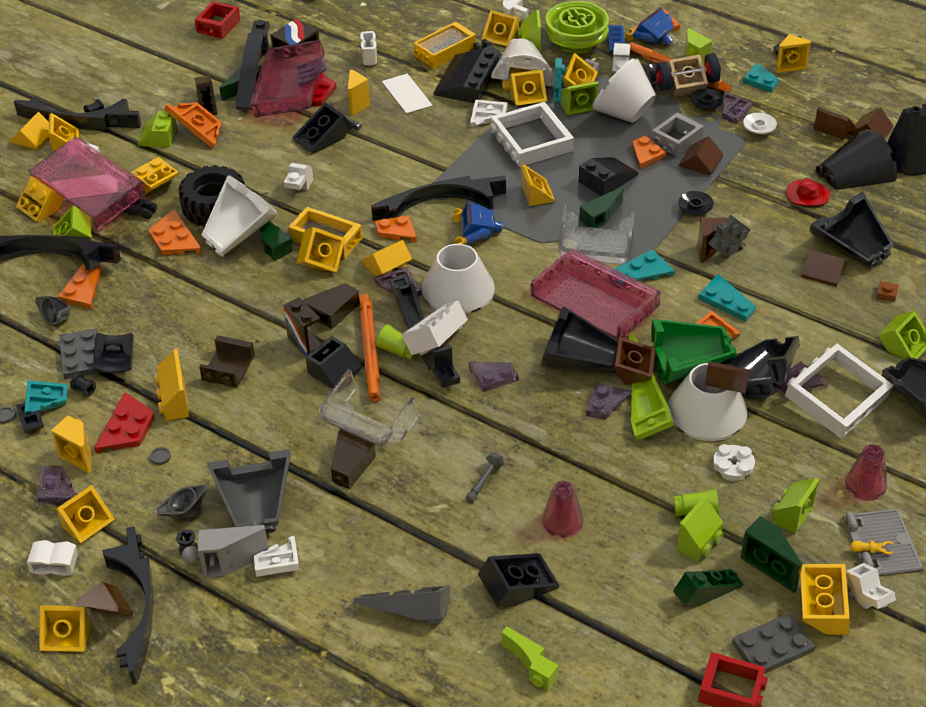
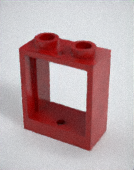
M212 1L194 20L197 33L223 39L241 19L239 7ZM215 15L224 17L221 22L211 20Z
M711 652L701 684L698 702L713 707H761L763 696H760L759 693L760 690L765 691L768 681V677H764L766 667ZM717 670L756 681L751 699L712 688Z

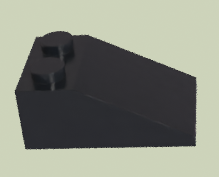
M325 102L292 138L309 152L314 153L341 140L353 126L343 114Z
M615 157L591 158L579 165L578 182L598 195L603 196L636 177L638 172Z
M540 553L489 556L478 573L497 608L516 606L556 590L560 586Z

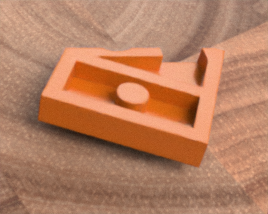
M646 135L632 141V148L636 159H638L640 169L666 158V151Z
M409 215L375 221L379 238L401 240V237L411 238V242H417Z

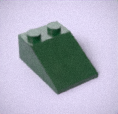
M760 516L745 530L740 558L795 593L798 587L802 562L779 527Z

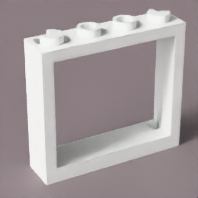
M545 102L491 117L490 128L492 134L497 137L498 142L504 146L505 151L510 154L512 160L519 167L522 164L529 165L574 151V137ZM541 119L557 139L522 150L505 128Z
M836 344L832 348L828 347L820 358L816 357L810 364V367L803 368L797 378L793 377L789 380L785 396L842 439L888 398L894 385L839 344ZM832 360L875 391L844 419L801 387Z

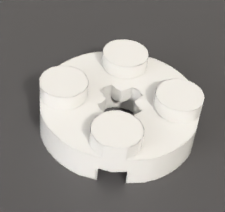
M723 444L719 446L718 451L714 455L713 468L716 472L721 473V477L726 480L741 481L745 479V476L753 473L755 459L749 447ZM731 461H736V465H733Z

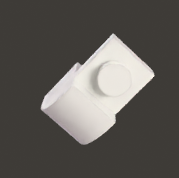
M503 0L504 14L519 17V23H522L528 17V9L523 7V0Z
M614 43L612 73H616L629 61L630 44Z
M291 163L289 165L290 172L284 180V187L308 190L313 182L311 166Z
M862 563L846 571L850 590L856 601L864 609L872 606L877 609L884 608L896 600L895 592L881 586L877 569Z

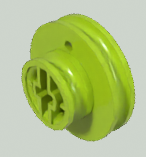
M584 1L560 3L552 7L545 17L546 36L567 53H586L595 45L603 42L608 35L609 16L603 8L593 3Z

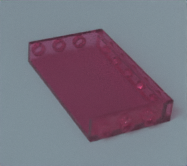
M321 40L267 49L250 102L255 118L310 109L325 55Z
M76 136L28 170L30 176L37 178L93 218L97 229H100L146 194L142 181Z
M572 248L545 269L537 278H534L530 284L532 297L561 311L563 306L570 309L617 340L619 337L625 338L629 336L634 328L641 325L643 320L652 315L654 310L660 306L661 291Z

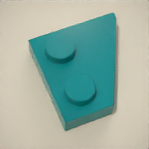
M556 58L554 103H561V88H564L563 78L561 77L565 75V65H562V58Z
M756 63L744 76L743 83L772 93L779 85V79L762 65Z
M27 380L24 414L37 410L42 412L65 405L68 384Z

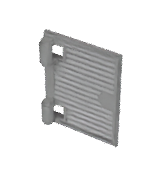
M898 509L857 514L847 512L846 515H843L844 522L849 525L848 532L852 542L862 541L869 543L870 541H875V543L891 541L894 543L893 545L886 544L885 547H882L887 552L893 551L894 553L891 555H885L881 552H875L874 554H870L869 551L856 552L860 563H865L874 568L873 562H876L878 568L875 569L878 570L879 576L924 570Z

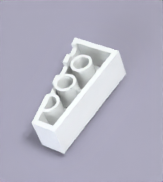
M456 300L438 308L404 332L402 337L411 355L417 353L423 355L428 353L430 349L442 345L455 331L461 329L468 319L459 301Z

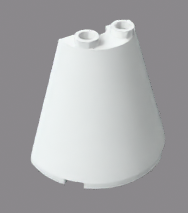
M512 39L495 66L491 78L507 80L510 67L533 71L542 69L545 86L554 88L553 71L535 47V44L527 39Z
M228 175L202 232V236L206 239V243L209 246L216 248V253L224 257L229 251L274 218L278 212L255 192H252L241 182Z

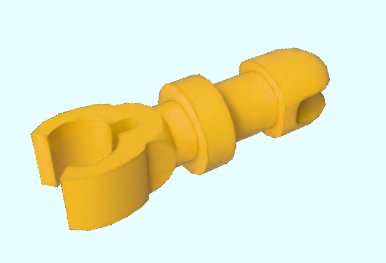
M853 541L850 544V549L853 552L869 551L870 554L881 552L885 555H891L894 553L893 551L887 552L882 547H885L886 544L893 545L894 543L891 541L883 543Z

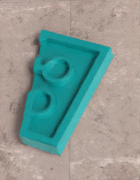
M653 249L611 270L609 276L620 287L641 283L642 280L649 278L656 280L659 279V276L668 275V277L675 276V270Z
M719 274L698 295L699 300L745 322L756 312V306Z

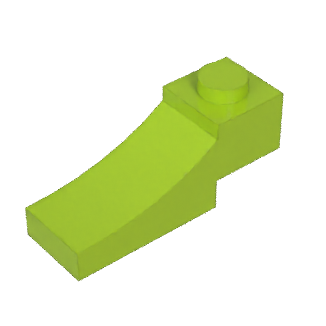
M509 627L502 631V646L516 655L529 671V680L535 686L549 691L558 679L559 665L544 657L545 648Z

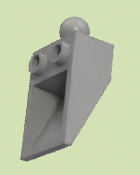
M265 526L199 530L198 549L194 546L186 547L182 552V558L186 563H194L200 558L204 577L226 576L253 563L254 555L268 550Z

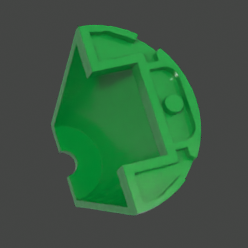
M652 319L651 342H654L653 348H655L654 365L660 381L664 384H670L687 377L693 368L700 364L708 363V361L723 363L737 357L736 348L732 346L731 337L727 334L725 327Z

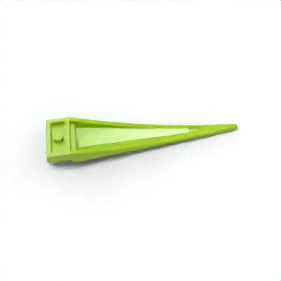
M629 327V340L638 342L632 328ZM652 373L651 380L633 383L631 425L637 441L674 426L672 412L654 374Z

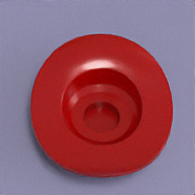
M809 178L793 181L786 190L787 199L791 203L801 206L824 205L831 197L830 191L826 186Z

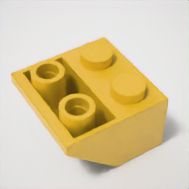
M159 157L131 172L134 188L143 195L150 193L179 175L176 169Z
M30 176L16 207L36 222H40L59 211L66 195L47 181Z

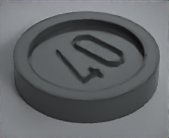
M0 408L1 424L14 420L16 414L13 408Z
M158 447L150 453V459L156 465H163L171 458L170 451L165 447Z

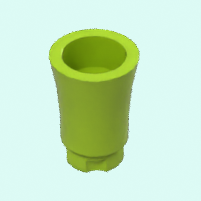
M389 324L383 327L376 341L378 349L391 352L411 361L416 358L418 353L411 355L402 337V333Z
M716 488L674 496L675 516L684 515L686 517L703 496L708 499L719 515Z

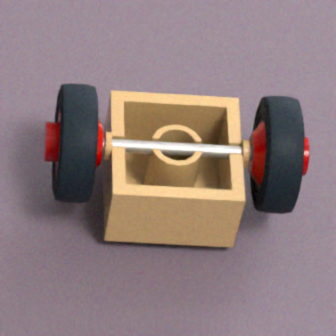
M715 53L705 55L704 66L701 55L671 59L668 63L659 62L656 66V81L660 90L669 91L672 89L673 97L689 95L696 90L704 89L708 84L707 79L709 83H715L720 80L721 66Z

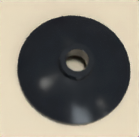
M704 88L693 92L691 101L699 108L715 109L723 104L724 97L714 89Z
M700 191L686 192L680 196L678 202L679 207L684 212L693 215L706 214L712 210L714 205L712 197Z

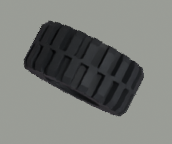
M213 165V167L204 166L202 169H195L193 173H188L179 185V198L184 216L189 221L194 222V224L205 227L228 175L245 185L242 176L231 168L228 169L226 166L218 167V165Z

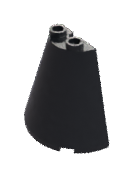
M926 103L922 104V108L913 106L903 109L887 141L892 150V153H890L892 161H896L897 171L904 172V175L926 174Z
M864 130L857 133L832 155L817 165L815 170L822 178L826 176L827 183L835 190L895 182L897 179L896 161H892L890 155L892 150L886 140L873 130Z
M863 192L851 198L843 211L829 220L823 216L813 222L809 228V232L813 236L870 268L876 266L880 259H887L891 255L890 249L894 246Z
M563 306L544 351L541 365L617 374L614 369L618 340Z
M799 336L786 337L785 343L779 342L777 338L765 339L738 353L736 359H730L720 364L751 370L746 393H741L742 396L750 399L770 397L783 386L797 349L800 346Z
M908 357L900 361L896 367L890 366L882 370V377L894 385L893 388L926 419V361Z

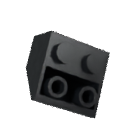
M333 336L306 356L307 373L335 391L362 369L361 364L349 347Z

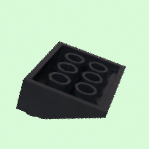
M480 48L455 54L435 89L434 95L474 104L475 100H481L493 79L491 75L499 61V50Z

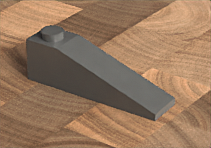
M450 585L423 587L415 590L414 593L406 589L393 592V595H390V592L363 594L353 598L354 603L417 620H427V623L441 622L440 619L445 617L448 612Z

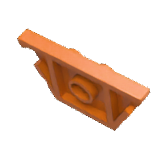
M197 102L189 104L179 103L178 106L173 107L171 104L165 106L164 110L209 147L214 148L221 127V121Z
M175 209L148 230L149 236L162 255L185 254V251L193 250L196 251V254L202 253L200 245Z

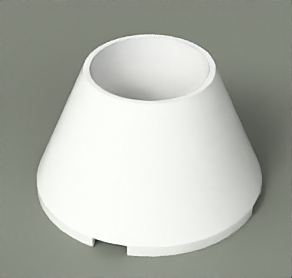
M634 58L629 60L608 81L610 82L605 90L602 89L592 108L595 111L631 123L637 121L647 111L655 100L656 94L637 58L636 60Z
M451 244L442 248L422 283L423 299H426L431 308L437 310L444 304L458 300L465 315L471 314L472 310L477 308L483 309L492 300L495 291L494 281L477 252L472 247L464 244Z
M704 363L692 369L670 396L668 406L672 412L674 426H678L683 430L685 435L702 441H720L732 437L733 433L743 428L747 419V406L740 392L705 386L708 363Z

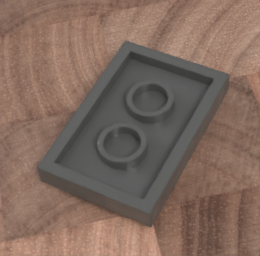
M97 328L59 335L64 379H70L78 373L83 376L102 373L93 370Z
M790 613L737 635L732 639V644L745 662L766 667L765 673L814 652L816 647Z

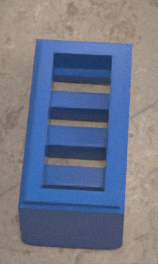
M623 25L608 26L607 36L610 53H614V43L625 44Z

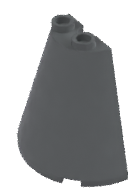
M290 449L269 452L271 461L231 468L228 459L207 463L236 527L264 525L266 533L276 531L291 457Z

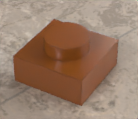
M880 281L876 298L895 302L899 285Z

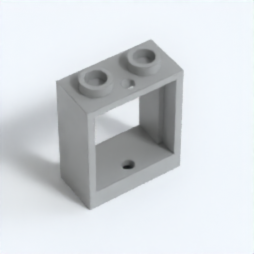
M677 112L652 130V141L666 152L679 157L692 144L702 140L704 126ZM676 130L685 136L677 140L667 134Z

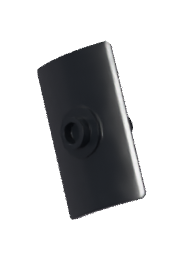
M97 333L95 336L93 370L104 373H121L131 370L134 335L129 333L114 336Z

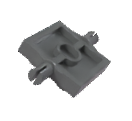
M732 215L722 225L714 223L715 226L712 225V229L716 233L708 243L710 246L727 258L735 253L737 247L744 249L746 244L743 240L747 238L748 233L751 231L746 225Z

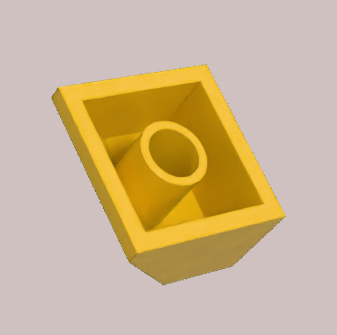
M315 227L305 229L296 264L314 270L337 273L345 238Z
M401 240L361 259V262L375 276L382 274L385 277L393 273V268L397 267L399 270L407 266V262L412 260V257L404 241Z
M68 415L51 430L59 458L90 473L92 471L91 450L85 432V425L81 420L74 419Z

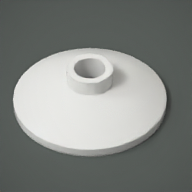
M752 113L744 118L743 125L752 133L768 134L776 129L777 122L768 114Z

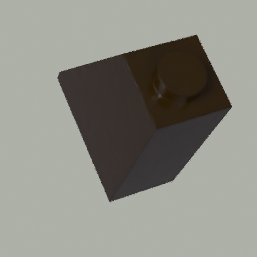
M210 75L195 77L199 104L212 115L218 114Z
M341 284L303 300L320 317L319 323L330 329H333L360 304L359 290L347 284Z
M340 429L331 465L332 482L338 486L350 489L375 459V443Z

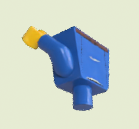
M661 7L639 23L636 31L630 28L629 33H625L626 39L629 41L640 39L653 45L662 40L666 46H669L674 41L669 35L674 28L671 15L664 13Z
M467 201L463 210L460 208L454 210V222L462 221V234L465 236V238L456 237L455 244L465 245L467 242L472 243L479 239H489L493 231L498 233L502 231L503 223L495 221L494 212L479 204Z

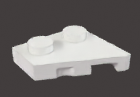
M475 100L470 127L491 123V117L507 112L508 104L506 102Z
M295 536L289 537L288 543L280 547L276 544L268 550L254 555L256 577L300 570Z

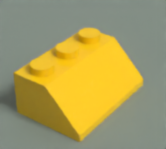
M174 349L157 366L158 374L155 375L156 386H160V388L156 389L158 400H162V402H158L160 414L164 413L165 421L189 417L178 349Z
M802 564L800 576L803 622L826 635H849L850 618L845 564Z

